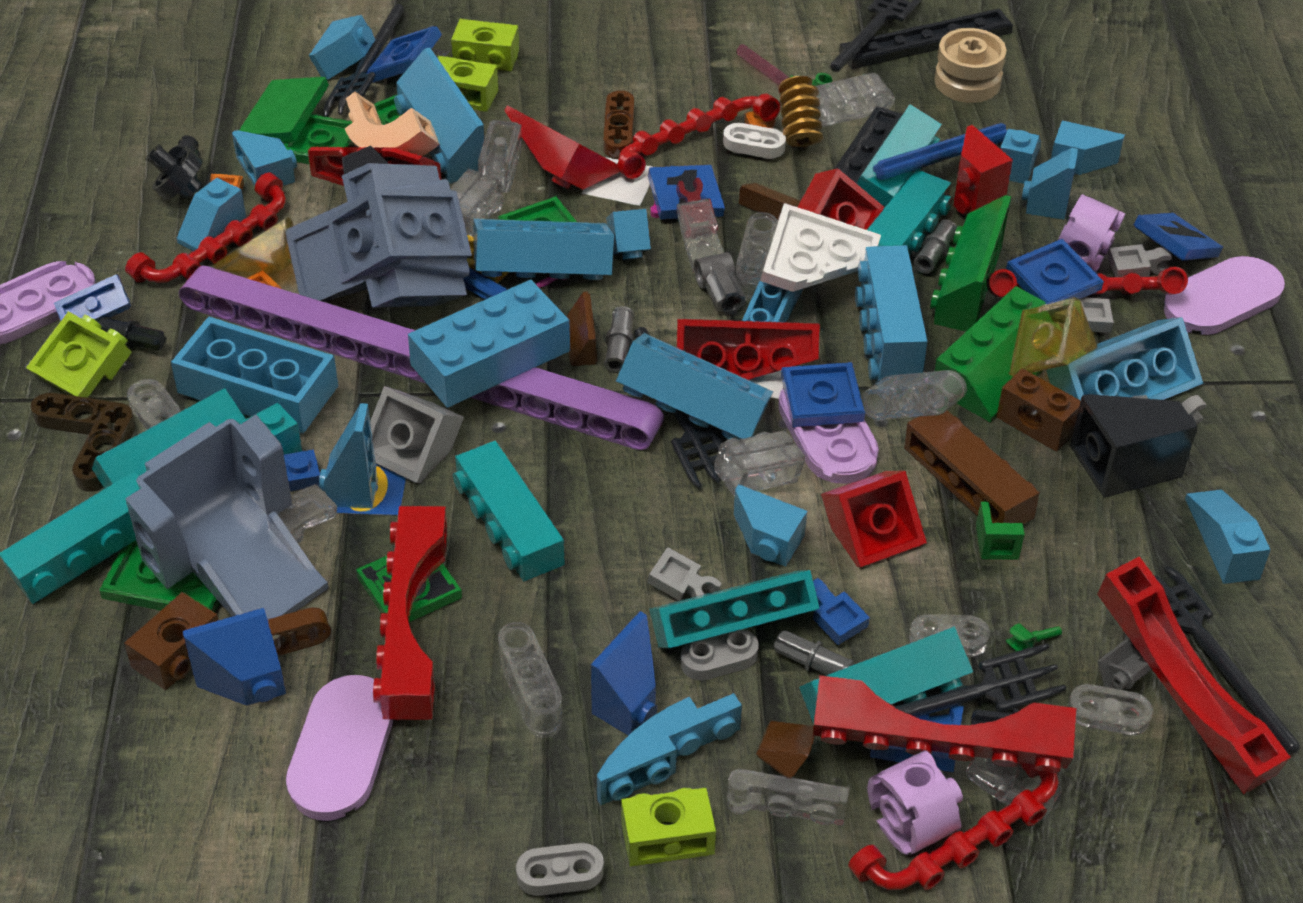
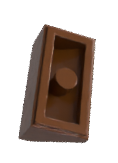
M757 183L743 184L739 189L740 205L779 220L784 203L798 207L800 200Z
M587 291L581 294L567 315L570 324L569 358L572 366L595 365L597 362L591 297Z
M770 721L757 749V757L786 778L791 779L810 753L815 736H812L813 726Z

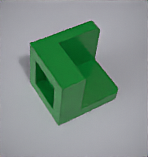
M980 502L976 530L981 559L1019 560L1025 535L1023 523H992L989 502Z

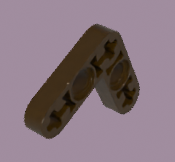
M44 393L34 398L30 407L34 421L39 427L88 435L73 464V475L76 485L80 490L94 492L102 489L103 485L92 470L95 458L131 438L136 426L131 407L119 402L57 393ZM82 412L92 413L86 419L78 420L74 418ZM102 443L114 444L105 451L95 450Z

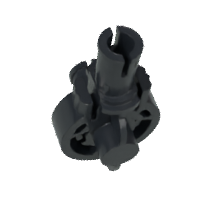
M183 136L182 140L179 139L178 145L172 147L169 152L158 144L145 159L161 172L156 178L152 189L164 200H169L176 194L184 198H190L202 184V181L197 178L196 173L200 169L203 159L200 158V152L198 151V141L192 136Z

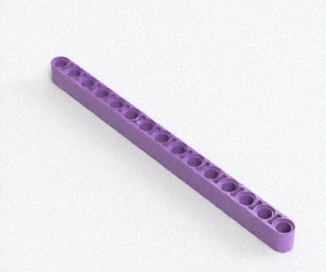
M208 266L198 267L179 290L181 301L195 311L426 383L410 363L408 334L415 331L413 329ZM536 367L471 397L636 450H645L650 446L664 421L662 411L652 403Z

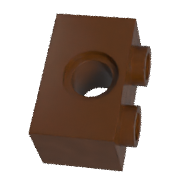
M1022 368L1002 387L996 418L1057 452L1073 435L1081 400Z
M181 592L124 642L131 668L166 691L177 680L184 678L191 668L183 631L218 621L217 614Z

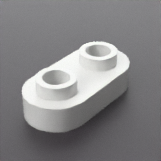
M733 123L724 129L723 144L725 148L737 154L742 153L765 159H774L785 152L786 137L781 131L744 123Z

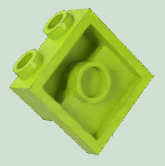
M68 311L27 365L26 369L36 377L68 395L88 398L103 376L109 380L113 379L132 352L125 345L128 340L117 331L110 328L108 332H105L101 329L102 326L88 315L84 314L80 318Z

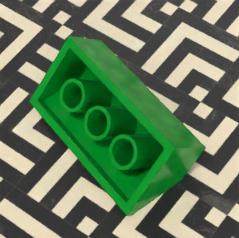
M1004 195L968 213L963 227L957 226L953 245L956 247L950 246L945 266L949 268H942L938 281V287L941 290L935 289L931 299L930 309L936 310L934 317L935 325L966 332L978 321L988 292V277L995 271L1002 250L1011 196Z
M1015 286L936 359L932 390L991 423L997 417L1002 387L1022 368L1038 377L1045 370L1044 365L1058 358L1068 348L1069 342L1045 301Z

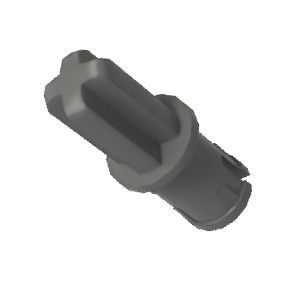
M782 631L774 644V650L777 653L805 665V670L808 672L814 669L822 674L829 675L854 665V660L824 648L822 642L812 643L788 631Z

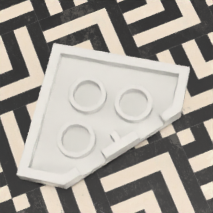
M784 203L760 281L794 292L857 272L859 261H864L866 247L878 246L881 235Z

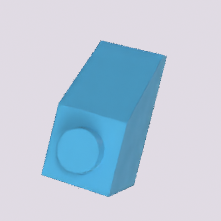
M362 15L332 21L309 54V57L320 76L326 77L328 80L365 57L376 39Z
M1062 120L1054 141L1051 159L1070 148H1077L1078 153L1074 174L1079 175L1117 164L1125 134Z
M1008 128L1001 150L1013 160L1009 181L1024 184L1025 180H1029L1041 147L1039 135Z
M239 130L232 132L236 158L254 186L257 180L267 172H271L281 179L283 186L295 182L293 170L297 168L295 155L291 149L287 150L279 138Z
M1070 148L1034 168L1032 180H1025L1021 200L1028 201L1025 214L1065 219L1075 172L1077 148Z
M215 178L197 192L191 201L178 233L177 243L194 251L199 248V244L204 238L208 236L215 238L223 233L231 221L238 220L240 222L245 219L246 212L242 189L219 178Z
M646 209L612 212L606 217L607 226L614 234V255L622 254L623 260L643 258L642 252L651 249Z
M738 484L735 489L734 516L751 553L760 556L764 560L773 561L786 567L805 536L807 511Z

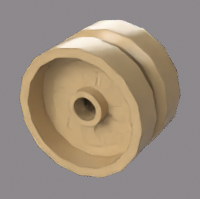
M960 28L950 31L942 37L939 44L938 64L934 78L936 88L943 95L965 103L983 102L993 98L998 94L1001 87L1002 69L1007 53L1005 43L997 35L986 30Z

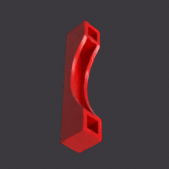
M399 506L398 521L391 522L390 544L395 545V549L387 553V575H392L391 582H384L383 590L384 606L389 607L388 613H381L380 636L385 637V645L377 646V669L382 670L381 678H374L373 702L381 704L383 720H432L435 693L433 661L418 645L411 633L408 622L412 604L420 587L431 573L445 562L448 533L446 506Z
M1139 556L1107 573L1098 591V597L1241 792L1246 794L1278 775L1291 757L1265 722L1252 715L1236 702L1207 670L1180 628L1164 588Z
M820 675L812 736H820L821 741L835 745L845 744L846 740L863 742L864 747L873 750H887L889 746L904 747L907 753L913 755L924 750L930 754L932 751L949 753V758L958 761H973L975 757L992 759L993 764L1003 767H1014L1018 765V762L1035 764L1036 770L1054 773L1060 772L1061 768L1067 769L1073 759L1077 708L1032 703L1015 714L993 722L974 725H944L922 720L896 709L877 696L861 680Z

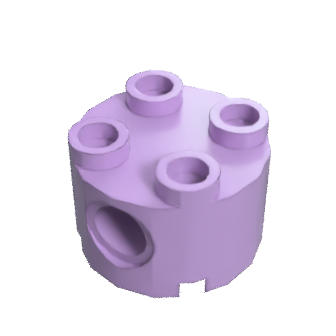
M1082 194L1069 216L1070 219L1067 225L1064 226L1058 240L1063 239L1097 273L1104 259V256L1100 253L1107 255L1115 239L1114 231H1118L1126 213Z
M924 750L869 778L867 790L871 808L874 810L880 807L884 817L877 820L890 843L901 853L908 854L911 852L913 854L961 829L957 805L963 800L961 789L954 779H946L928 751Z

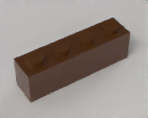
M942 405L907 422L904 449L977 516L980 502H989L992 523H1023L1024 525L1035 518L1040 492L1036 490L1032 483L1026 481L1011 468L1006 460L1001 459L981 438L975 436L966 428L959 418L953 416Z

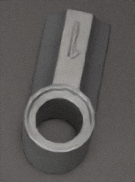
M726 252L694 260L696 281L701 289H707L717 311H721L725 315L737 313L738 309L745 305V295L736 279L735 266L730 253Z

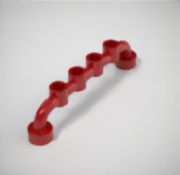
M767 93L760 96L742 97L732 102L725 97H720L714 102L713 109L708 112L694 108L688 112L684 122L677 124L671 119L665 120L661 124L660 132L650 135L646 131H639L634 135L632 143L624 147L619 154L618 170L627 178L636 179L643 174L646 167L645 159L639 154L651 155L657 150L658 146L669 141L673 144L680 143L686 134L695 130L706 132L712 123L721 119L732 121L736 118L738 112L753 108V112L757 117L766 122L772 121L780 112V102Z
M271 172L263 174L255 184V193L265 201L271 202L265 206L263 204L256 205L252 209L250 216L240 222L238 220L231 221L226 226L225 231L215 238L212 236L204 238L199 244V248L190 254L180 253L175 257L171 266L160 270L155 269V262L145 253L139 252L127 261L125 266L126 274L136 282L148 280L154 283H165L176 279L180 275L188 280L198 267L201 266L199 263L207 258L214 264L220 263L227 255L226 246L232 242L239 247H245L252 240L253 232L251 230L259 226L264 231H270L275 227L278 221L276 214L284 208L286 203L285 193L282 190V180Z
M1179 267L1166 268L1158 276L1140 277L1136 273H1129L1122 277H1106L1104 274L1098 273L1097 275L1104 281L1102 290L1091 295L1102 294L1106 291H1120L1122 294L1130 295L1140 290H1160L1166 295H1175L1185 290L1188 284V277L1186 272ZM999 269L993 272L987 280L988 291L995 297H1004L1015 286L1024 290L1017 283L1015 275L1007 269Z
M1018 762V765L1030 778L1040 776V786L1032 791H1022L1012 800L1010 805L1000 811L992 810L986 813L978 821L977 825L964 833L962 831L955 832L947 838L943 846L930 854L928 852L919 854L902 871L894 873L883 869L887 859L873 844L859 850L849 861L848 867L860 882L871 880L877 886L887 890H902L917 882L925 890H929L943 879L945 872L941 867L952 860L959 868L967 867L979 855V850L975 846L986 839L993 847L1001 846L1013 834V829L1009 825L1020 818L1027 826L1038 823L1047 812L1043 804L1055 795L1058 788L1057 772H1042L1035 769V764Z

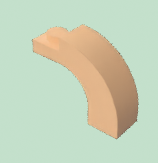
M357 92L352 93L346 98L350 109L348 115L353 123L346 127L345 131L357 146L394 147L425 156L440 145L431 121L413 108H410L393 122L382 125L374 104Z

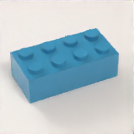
M907 245L866 247L864 261H859L858 278L859 282L862 283L860 287L855 289L856 307H862L859 314L860 330L866 331L864 335L865 355L871 356L868 361L869 379L875 380L877 394L920 393L928 341Z
M528 280L409 333L410 363L448 408L569 352V319L532 280Z
M209 316L171 361L178 393L203 400L225 388L241 413L248 416H253L279 403L298 423L299 432L303 434L338 388L334 355Z

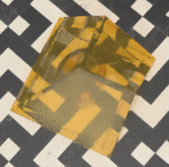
M290 217L282 220L213 265L214 268L225 272L253 274L263 270L267 275H274L292 263L285 234L286 229L293 227Z
M1073 297L1022 311L1009 372L1010 375L1014 377L1022 368L1033 373L1065 366L1098 348L1079 299Z

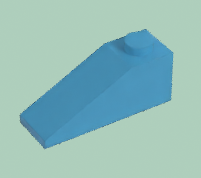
M360 403L330 453L327 469H321L319 488L320 491L326 492L328 507L373 508L378 478L368 404Z
M1223 490L1186 494L1185 500L1223 584L1260 580L1271 549L1257 520Z

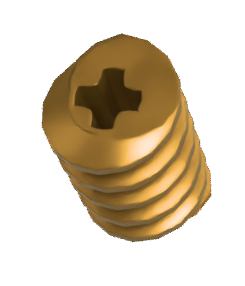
M808 76L790 77L779 85L780 104L782 106L781 115L783 117L782 127L784 128L783 135L786 137V143L794 147L815 145L823 140V134L820 132L822 123L818 120L821 117V112L817 109L820 106V101L816 98L819 90L816 86L812 85L813 80Z

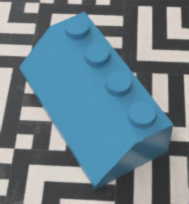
M430 47L426 48L397 81V96L394 97V102L399 114H404L410 108H413L431 121L440 145L429 153L433 161L440 163L441 173L444 174L451 184L485 173L484 124Z
M473 219L474 266L476 271H482L483 276L499 277L502 276V272H516L515 276L533 278L536 277V273H549L551 278L567 279L570 274H583L584 279L600 280L603 279V275H612L614 234L606 223Z
M1183 317L1157 320L1044 365L1050 384L1081 400L1083 395L1087 394L1120 397L1147 395L1148 399L1164 400L1203 384Z
M645 333L632 342L616 379V382L624 385L622 389L625 392L640 398L645 394L656 399L655 404L658 407L673 413L678 409L689 414L688 419L691 422L706 428L711 424L722 429L721 434L724 437L739 443L743 439L748 442L750 441L774 392Z

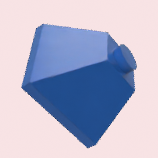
M264 608L183 631L194 679L198 688L246 706L257 702H266L274 697L286 694L281 666Z
M641 611L591 664L592 714L628 736L636 728L656 715L657 705L655 704L656 683L647 615Z

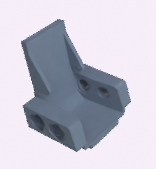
M368 163L342 175L348 202L285 230L299 295L325 302L368 289L372 308L437 306L467 295L463 278L467 277L470 272L467 258L472 256L457 191L450 190L447 179H439L437 166Z
M254 415L242 424H239L234 419H228L215 427L209 422L144 463L147 472L136 479L140 489L125 499L142 561L166 589L194 572L232 617L264 608L267 619L296 612L328 589V582L314 568L278 516L280 512L292 505L283 448L257 415Z

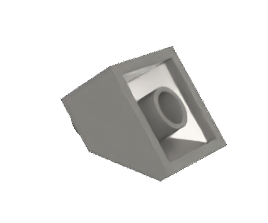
M384 386L370 420L375 462L416 483H421L451 451L464 417L435 403Z

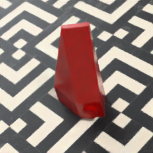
M506 106L505 113L541 167L554 174L553 182L567 189L573 184L584 190L620 172L617 163L514 108Z
M311 147L308 150L311 176L344 186L342 175H344L342 157L366 147ZM373 147L388 164L437 166L439 179L442 180L439 162L394 147Z
M678 319L677 348L749 380L780 371L782 367H794L817 360L819 358L820 324Z

